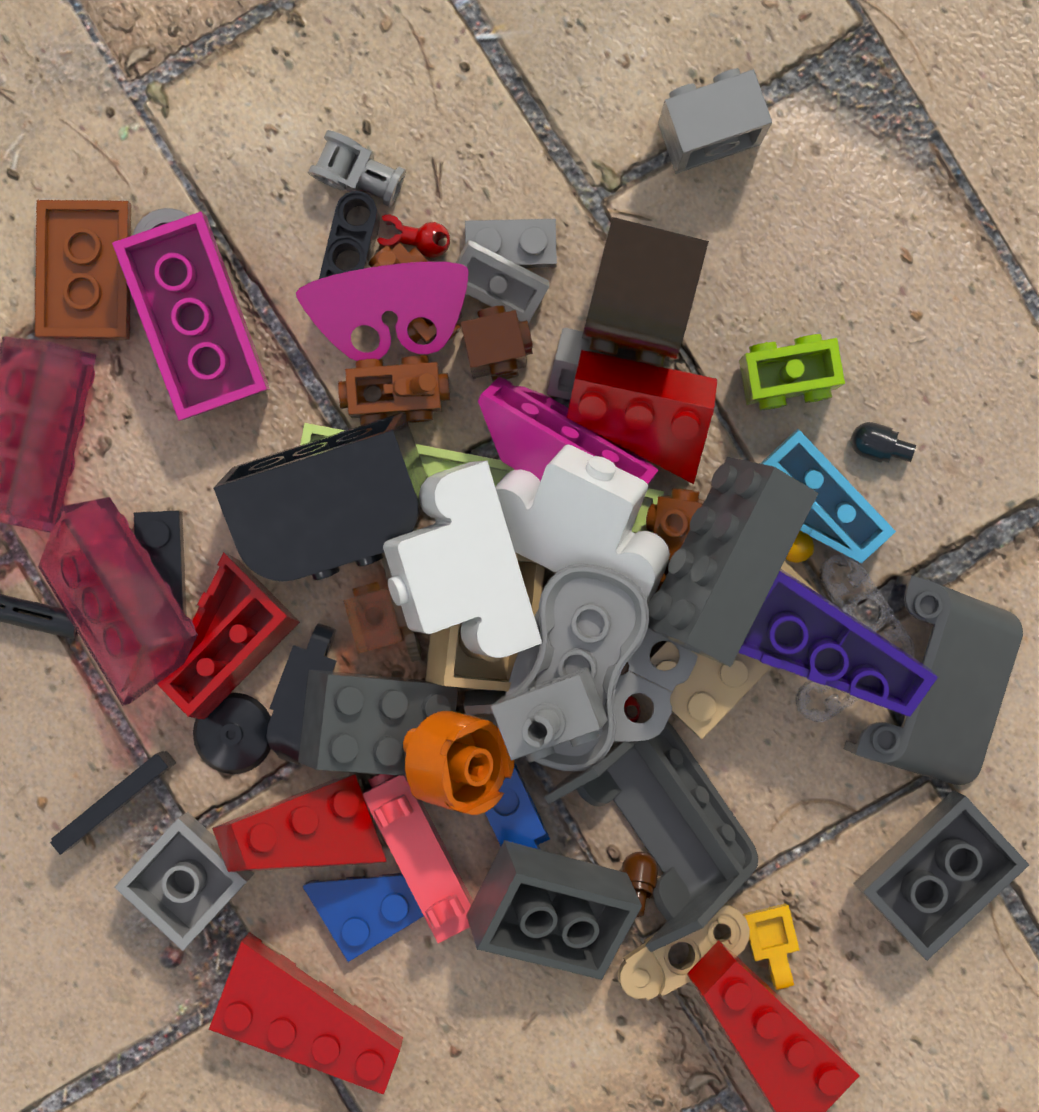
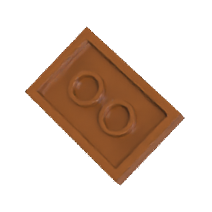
M37 200L35 337L39 339L130 340V290L112 244L115 241L131 236L132 204L129 201Z

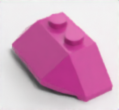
M498 377L479 397L478 403L500 460L514 468V470L522 469L531 472L540 482L546 466L568 444L593 456H600L610 460L617 468L644 480L648 485L658 472V469L652 464L647 463L644 458L566 418L568 408L549 396L523 386H514L509 380Z

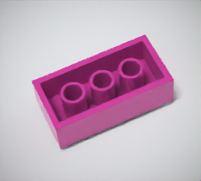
M200 211L112 243L179 421L270 390L209 221L204 213Z

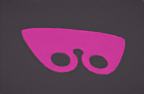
M411 262L364 268L312 281L297 290L296 298L313 323L342 353L355 361L365 359L379 360L387 354L391 346V335L389 327L382 321V315L386 311H393L398 317L395 330L401 345L417 354H430L438 352L444 347L454 331L464 303L469 271L466 266L452 262ZM425 317L434 323L437 335L431 343L421 345L410 339L407 327L413 319ZM367 325L374 328L380 337L378 348L369 353L357 350L351 342V334L356 327Z

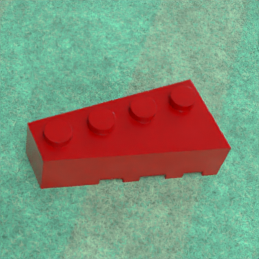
M250 932L240 943L209 1030L383 1095L403 1042L402 1036L357 1005H352L333 992L334 989L296 967V963L284 955L274 952L264 945L261 939Z
M720 940L687 973L773 1112H826L860 1077L831 1043Z

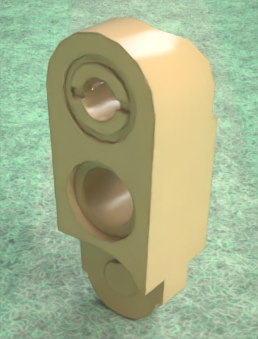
M725 903L702 929L650 952L645 944L656 934L654 933L644 940V944L623 957L624 961L618 969V981L621 988L627 995L635 999L646 998L649 1001L658 995L663 997L691 982L687 973L718 940L738 956L744 951L749 941L750 929L746 918L738 909ZM717 924L728 925L729 933L718 939H715L713 935ZM678 942H686L689 947L687 959L680 964H671L668 959L670 948Z

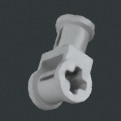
M327 130L324 139L327 141L317 164L311 165L308 174L318 181L339 190L351 192L362 189L382 198L383 204L391 207L403 185L406 169L398 167L395 170L374 160L372 151L362 147L347 136Z

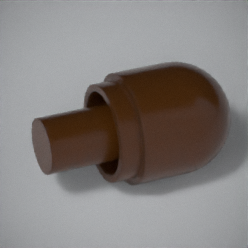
M634 852L623 861L621 872L627 873L642 905L636 917H642L645 914L646 899L653 897L654 888H656L658 866L655 859L648 853Z

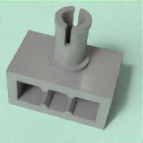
M588 667L504 696L490 706L511 760L526 756L528 762L545 758L555 752L554 745L570 740L572 747L588 743L599 737L597 730H600L608 721Z

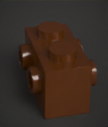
M501 305L479 310L477 312L479 318L461 322L473 379L491 375L492 382H494L498 377L511 379L519 376L518 370L526 367V355L533 354V344L527 320L518 322L516 310L506 312L505 306Z

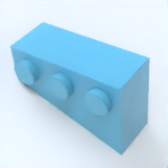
M799 429L795 430L760 463L778 468L819 493L800 531L862 564L896 532Z

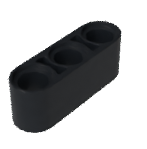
M351 191L339 199L319 279L348 271L370 268L368 263L373 256L380 226V216L374 200L368 194L362 191ZM357 206L367 208L370 211V216L364 224L353 226L346 221L347 214L352 208ZM353 250L360 255L359 262L353 269L341 270L336 267V259L341 252Z

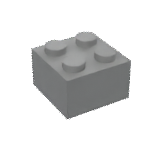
M738 68L731 69L713 78L714 83L700 88H696L695 84H687L669 93L670 98L664 101L658 125L675 174L761 145L772 124V119L754 69L744 73H740Z
M187 812L180 816L114 888L183 951L255 873L252 871L228 872L215 836Z

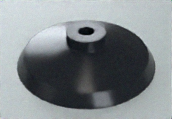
M230 693L205 720L195 719L193 727L195 748L202 760L219 772L227 774L248 772L259 766L270 753L271 748L269 747L266 735L271 716L267 709L255 698L242 693Z

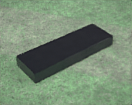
M161 751L153 755L51 838V845L59 855L72 849L174 766L176 761L167 751Z

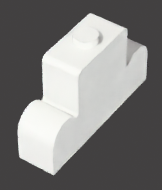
M568 444L546 466L541 482L531 472L519 469L507 473L495 486L516 553L556 573L567 566L577 564L596 565L616 571L639 586L646 597L647 604L649 603L652 596L656 593L668 565L670 553L665 541L657 534L649 531L632 532L633 524L648 490V484L644 480L617 468L613 462L604 457L593 456Z
M488 461L468 462L428 477L421 485L419 501L423 511L431 518H435V524L389 539L383 545L392 575L388 579L389 591L396 605H401L408 628L411 631L432 634L462 623L461 639L465 647L473 653L494 658L507 657L542 644Z

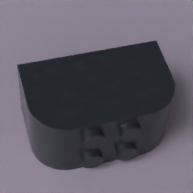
M401 412L234 466L213 489L236 549L244 563L252 571L274 581H293L312 575L313 580H321L340 571L339 566L354 561L359 567L379 561L384 557L383 545L385 541L412 532L422 510L419 492L427 476L405 413Z

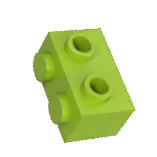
M814 334L794 339L795 345L777 348L776 342H766L750 346V353H745L739 360L746 404L759 403L760 410H770L787 406L786 398L804 395L805 403L832 398L831 391L845 384L838 339L822 340L821 334Z

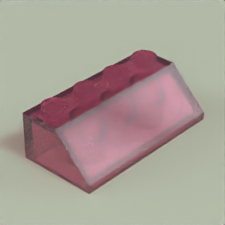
M2 336L0 345L1 523L56 534L58 523L61 521L65 511L64 497L68 479L75 467L74 452L78 435L83 429L85 422L84 408L88 390L95 378V354L49 341Z
M110 497L61 506L38 568L121 705L130 704L185 663L198 634L195 631L192 620L184 614L175 600L170 586L163 581L152 564L147 550L140 545L129 528L126 517L120 514Z

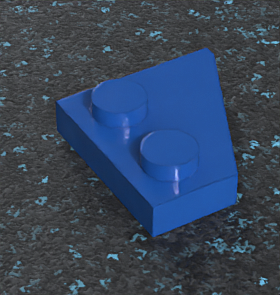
M402 873L382 874L377 877H346V879L328 881L310 880L303 885L305 892L348 962L424 916Z

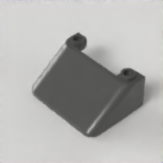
M898 576L895 585L906 588L904 603L908 612L918 620L933 624L922 664L931 669L938 678L910 717L905 715L902 727L886 722L870 724L861 732L857 744L846 740L843 749L870 760L947 783L965 785L975 780L981 771L1023 637L1022 624L1013 613L916 576Z

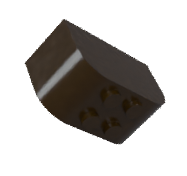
M612 217L582 339L591 341L589 350L616 356L618 348L636 352L634 361L657 367L663 366L665 360H675L684 338L709 241Z

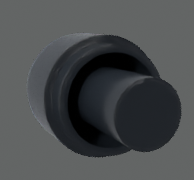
M874 422L860 424L855 428L851 436L852 447L858 455L880 463L882 461L889 463L891 456L911 462L916 449L915 444L897 439L899 432L893 431V428Z

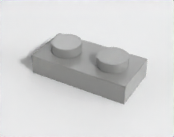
M556 219L465 221V245L469 239L523 268L557 266Z
M469 239L456 263L466 266L469 271L466 294L491 307L503 305L506 312L516 310L519 321L527 320L529 323L549 288V281Z

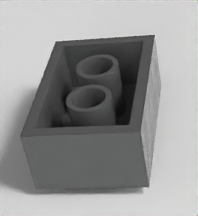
M309 670L298 763L316 770L406 776V753L403 749L405 735L412 728H417L421 722L434 713L440 711L456 712L459 687L442 686L420 679Z
M953 790L853 884L913 949L928 961L1029 866V863L965 795Z
M504 840L466 916L477 950L602 980L642 905L628 874L625 872Z

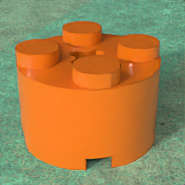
M440 711L427 717L417 728L409 730L404 737L403 749L406 753V778L411 794L416 799L456 812L478 815L493 808L504 795L499 790L505 778L511 779L514 770V760H511L501 732L493 722L453 711Z

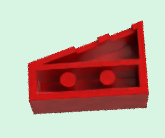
M581 350L566 418L694 484L714 412L717 379Z
M223 552L217 564L219 568L207 592H203L197 604L199 608L187 632L183 631L157 683L188 717L205 720L300 623L238 559Z
M355 774L330 780L212 828L228 872L365 865L387 862Z

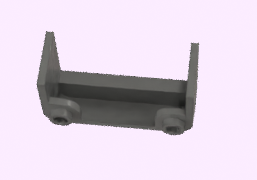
M668 721L663 731L655 738L634 742L615 741L602 760L584 771L572 772L544 796L548 804H551L577 789L579 795L587 803L596 807L603 806L614 800L651 856L655 859L663 874L657 879L656 888H654V902L667 922L645 944L650 952L702 929L758 866V854L753 842L677 731Z

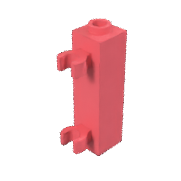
M376 774L369 778L368 782L371 787L362 793L364 800L437 943L469 928L466 915L473 903V899L422 800L416 799L411 794L406 776Z

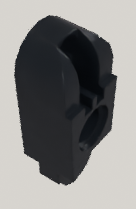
M320 623L315 627L307 649L293 645L269 708L274 710L266 735L269 747L278 755V758L299 766L301 765V763H298L309 670L334 672L337 662L334 659L328 658L336 629Z

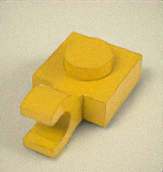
M785 903L744 913L743 916L746 918L750 929L749 944L754 961L767 959L772 984L776 990L795 986L787 953L800 951L789 905Z

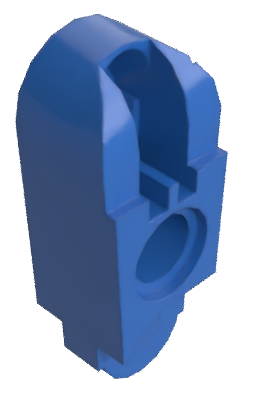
M514 761L511 779L505 778L499 790L504 795L485 814L500 846L506 840L541 850L539 844L550 840V837Z

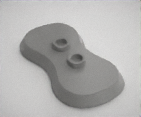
M577 564L559 570L544 587L538 611L542 644L539 646L537 659L532 670L515 691L516 693L588 667L608 718L603 727L597 730L599 737L572 747L570 740L554 745L555 752L535 761L553 769L573 772L588 769L602 760L609 752L616 733L615 690L618 678L627 661L641 645L649 624V608L646 597L641 588L632 580L616 571L601 566Z

